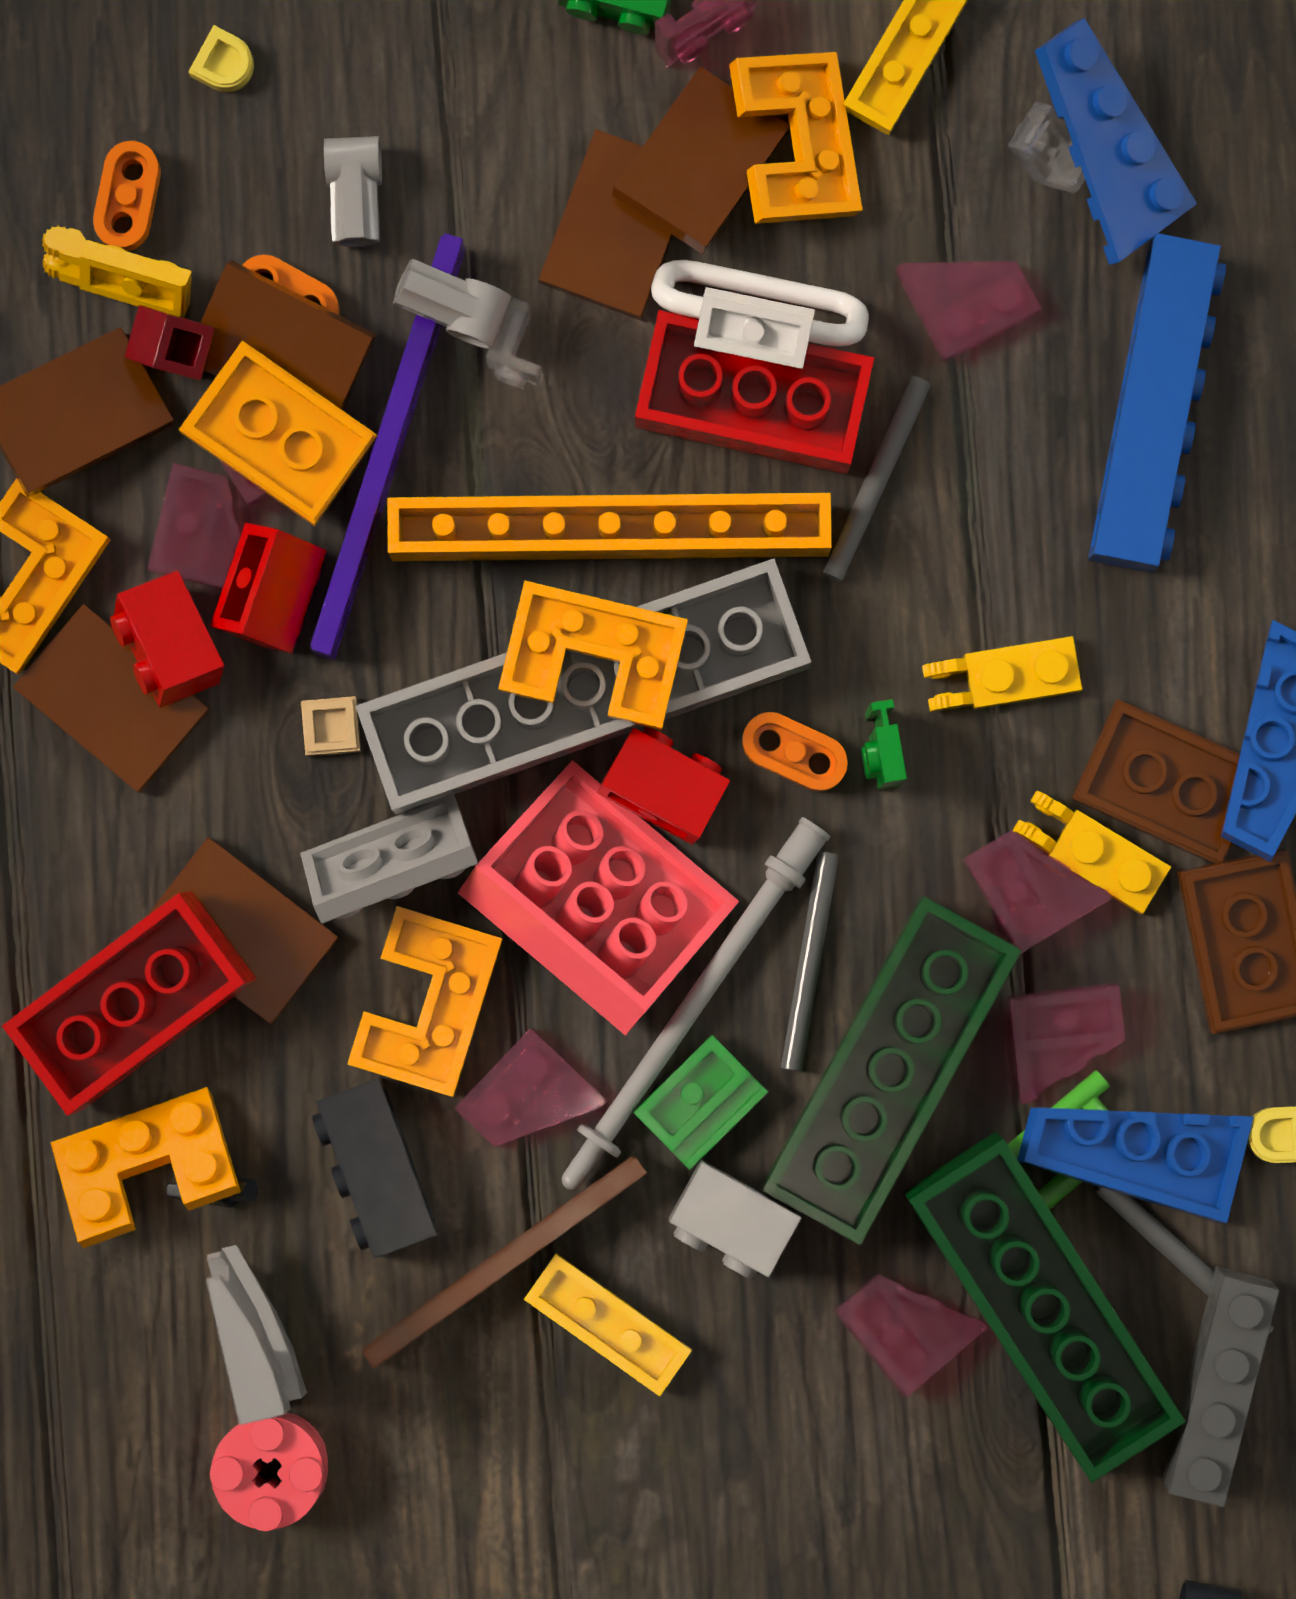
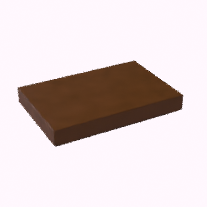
M700 66L618 180L611 195L703 254L749 189L746 170L753 165L766 164L788 133L789 123L776 115L737 117L733 87Z
M595 129L538 280L539 284L641 320L651 294L655 273L661 267L672 234L611 195L614 186L643 146Z
M231 260L226 263L201 320V323L215 327L203 370L217 376L239 344L244 341L343 411L377 334Z
M121 327L0 386V450L27 498L173 425L174 420L143 365L124 357L129 340Z
M83 604L14 684L13 688L136 792L141 793L209 713L210 709L193 695L159 708L153 694L145 695L136 680L133 664L137 663V660L130 646L122 647L112 627Z
M1116 699L1071 800L1209 863L1224 862L1233 843L1220 836L1240 754Z
M207 837L148 913L150 915L177 893L192 891L257 979L234 997L271 1025H273L339 939L336 934L210 837Z
M1277 850L1271 862L1257 855L1177 871L1209 1032L1216 1034L1295 1017L1296 888L1288 850Z

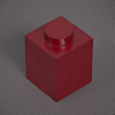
M139 305L124 357L152 368L200 381L215 327Z

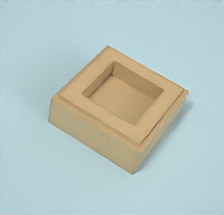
M356 696L301 701L305 755L307 757L361 752L359 716L355 707L357 705Z

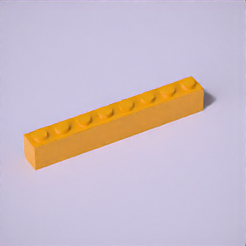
M831 493L387 498L388 554L392 561L828 557L831 551Z

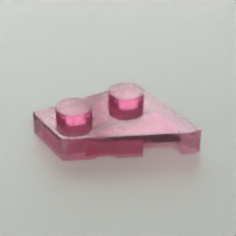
M695 0L691 4L694 10L679 20L675 21L670 13L655 21L656 52L667 67L679 59L683 64L693 61L709 47L707 40L724 29L727 34H731L746 25L754 16L752 10L756 8L757 0Z
M1016 261L903 263L897 266L895 270L943 362L1020 324L1041 311V307Z
M173 463L147 571L166 575L178 570L185 581L223 589L241 537L232 506L233 501L227 476Z
M1012 830L962 859L1015 947L1022 950L1021 953L1112 899L1106 890L1093 885L1070 870V867L1035 848L1034 844Z
M1117 983L1007 996L1018 1098L1021 1104L1030 1103L1038 1098L1037 1094L1064 1076L1067 1079L1084 1068L1087 1061L1093 1057L1104 1055L1125 1041L1120 986Z
M530 1028L454 1109L495 1147L601 1108L607 1100Z
M881 1275L873 1276L833 1311L903 1397L910 1396L987 1329L982 1321L973 1317L969 1318L943 1306L942 1303L923 1294L919 1295L905 1289L903 1285Z

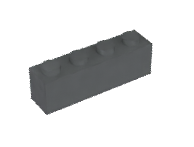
M1218 1266L1215 1267L1179 1409L1186 1422L1174 1429L1162 1476V1481L1169 1494L1221 1507L1225 1505L1279 1289L1270 1279Z

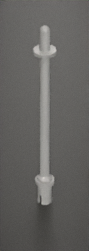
M801 817L799 824L777 856H769L764 864L768 868L765 872L767 880L595 1129L593 1130L583 1124L577 1129L578 1132L588 1139L562 1176V1184L566 1189H579L605 1151L616 1158L620 1155V1149L612 1143L615 1136L783 893L793 890L794 887L800 889L806 879L802 875L824 843L831 837L820 827Z

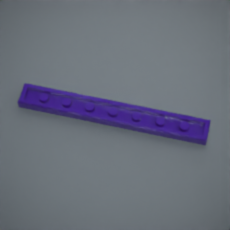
M444 233V236L441 235L431 267L457 277L465 254L463 238ZM419 315L415 316L310 645L312 651L317 656L335 661L442 326Z

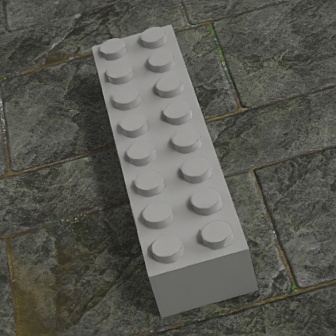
M774 558L637 606L638 608L688 619L664 720L808 670L811 665V659ZM566 650L554 704L498 690L507 653L356 705L355 707L391 810L397 815L629 733L633 727L636 729L646 727L607 716L620 663Z

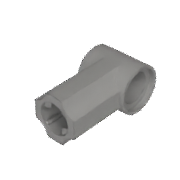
M379 136L324 139V169L326 185L330 187L331 193L330 214L333 244L349 248L368 247L369 245L379 244L378 185H382V157Z
M411 259L400 278L393 304L447 327V333L464 342L481 348L491 349L511 296L490 284L470 278L464 281L420 261Z

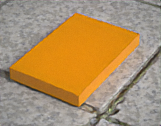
M244 341L239 344L179 428L181 434L313 526H316L377 438V434Z

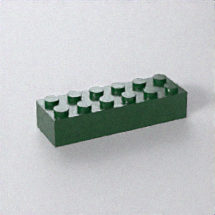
M924 896L921 897L765 1178L761 1190L861 1245L1022 950Z
M994 1132L903 1191L916 1214L1091 1483L1186 1422L1008 1144L997 1132Z

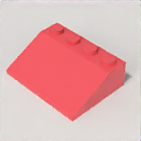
M572 760L474 867L458 891V894L626 1036L739 901L642 818L596 793L601 784Z

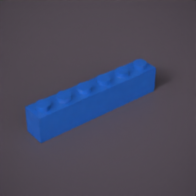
M1156 233L1148 246L1088 561L1148 573L1154 572L1159 567L1160 560L1169 561L1175 537V529L1167 528L1170 507L1179 508L1185 485V476L1177 474L1180 455H1189L1195 434L1196 424L1187 421L1191 401L1199 402L1205 382L1206 370L1197 368L1201 348H1210L1216 324V317L1207 314L1211 295H1220L1226 272V264L1218 262L1220 245Z

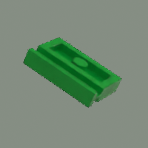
M893 699L872 702L865 711L866 721L874 720L875 728L869 736L870 742H865L864 747H861L866 779L876 778L878 790L900 787L907 779L898 725H889L888 716L894 709Z
M711 1035L633 1113L690 1170L768 1091Z

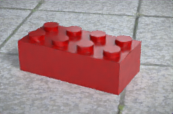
M661 310L658 311L635 413V428L848 475L874 357L808 343L802 369L694 346L699 319Z
M192 891L177 893L3 1024L2 1027L65 1114L69 1116L84 1110L257 979Z

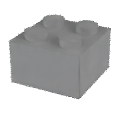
M702 1159L669 1216V1222L677 1226L673 1233L675 1238L700 1252H704L706 1246L710 1244L726 1253L722 1259L725 1266L753 1280L757 1271L767 1277L770 1276L801 1219L797 1212Z

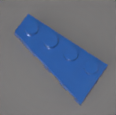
M1082 18L1037 48L1035 54L1057 117L1065 120L1072 146L1068 148L1075 168L1081 166L1091 195L1086 200L1093 220L1099 219L1108 244L1103 246L1107 261L1111 265L1122 261L1154 237L1156 233L1162 231L1194 207L1197 202L1085 18Z
M1272 620L1269 627L1220 836L1268 862H1271L1296 814V631Z
M1030 1108L1017 1160L1019 1163L1216 1223H1227L1254 1116Z

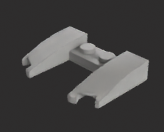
M237 1245L221 1248L222 1251L207 1255L212 1277L207 1278V1285L239 1424L243 1425L284 1415L291 1409L289 1401L300 1399L307 1393L295 1351L275 1308Z

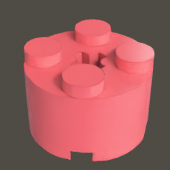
M286 1413L243 1425L237 1424L222 1439L215 1451L210 1470V1479L219 1504L230 1517L247 1527L260 1531H271L295 1523L313 1507L325 1488L328 1476V1459L325 1443L318 1431L302 1417ZM259 1458L266 1463L271 1462L274 1458L278 1460L282 1467L277 1474L282 1481L279 1482L274 1477L267 1481L264 1480L259 1474L263 1468Z

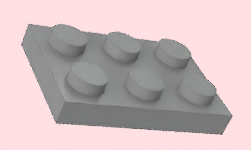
M454 794L300 853L313 906L321 924L333 919L352 917L366 906L385 899L404 897L416 887L437 879L456 877L466 868L478 864Z

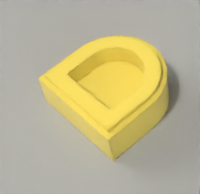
M213 25L188 73L193 79L217 91L233 92L241 89L249 82L254 70V61L244 41Z
M1296 1106L1270 1107L1255 1113L1247 1141L1251 1152L1266 1162H1296Z

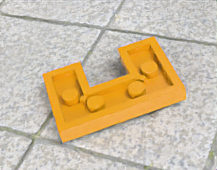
M837 52L743 57L732 61L729 64L737 117L788 114L795 162L756 164L746 170L755 224L851 217L863 211L846 107L843 106L845 100Z
M16 478L0 502V532L30 551L31 554L3 596L0 597V663L20 676L111 539L41 492L27 498Z
M524 581L498 690L554 704L566 650L619 662L620 665L607 716L662 730L688 619Z
M397 906L380 959L433 975L418 1025L413 1027L364 1011L347 1064L454 1097L503 939Z
M207 1087L50 1142L76 1238L83 1249L136 1230L122 1180L172 1163L182 1202L188 1211L241 1193L214 1099Z

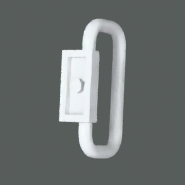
M674 260L664 263L656 271L651 286L652 297L662 308L679 315L699 319L694 346L803 369L808 342L829 346H849L858 343L867 332L869 314L866 306L856 297L833 289L690 260ZM676 282L696 283L831 311L847 318L846 324H832L813 320L815 309L706 287L704 296L701 297L680 292L674 289V285Z

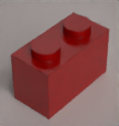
M245 523L210 627L261 647L292 654L296 640L303 628V619L314 587L319 581L321 566L327 550L279 529Z
M178 570L117 594L114 615L110 616L113 632L122 647L130 646L137 660V663L133 664L136 680L145 695L153 694L159 708L220 684L224 664Z
M633 727L596 793L693 845L704 831L730 780L720 775L722 768L714 761L695 753L689 758L672 749L674 742L665 734L649 727H645L643 732Z

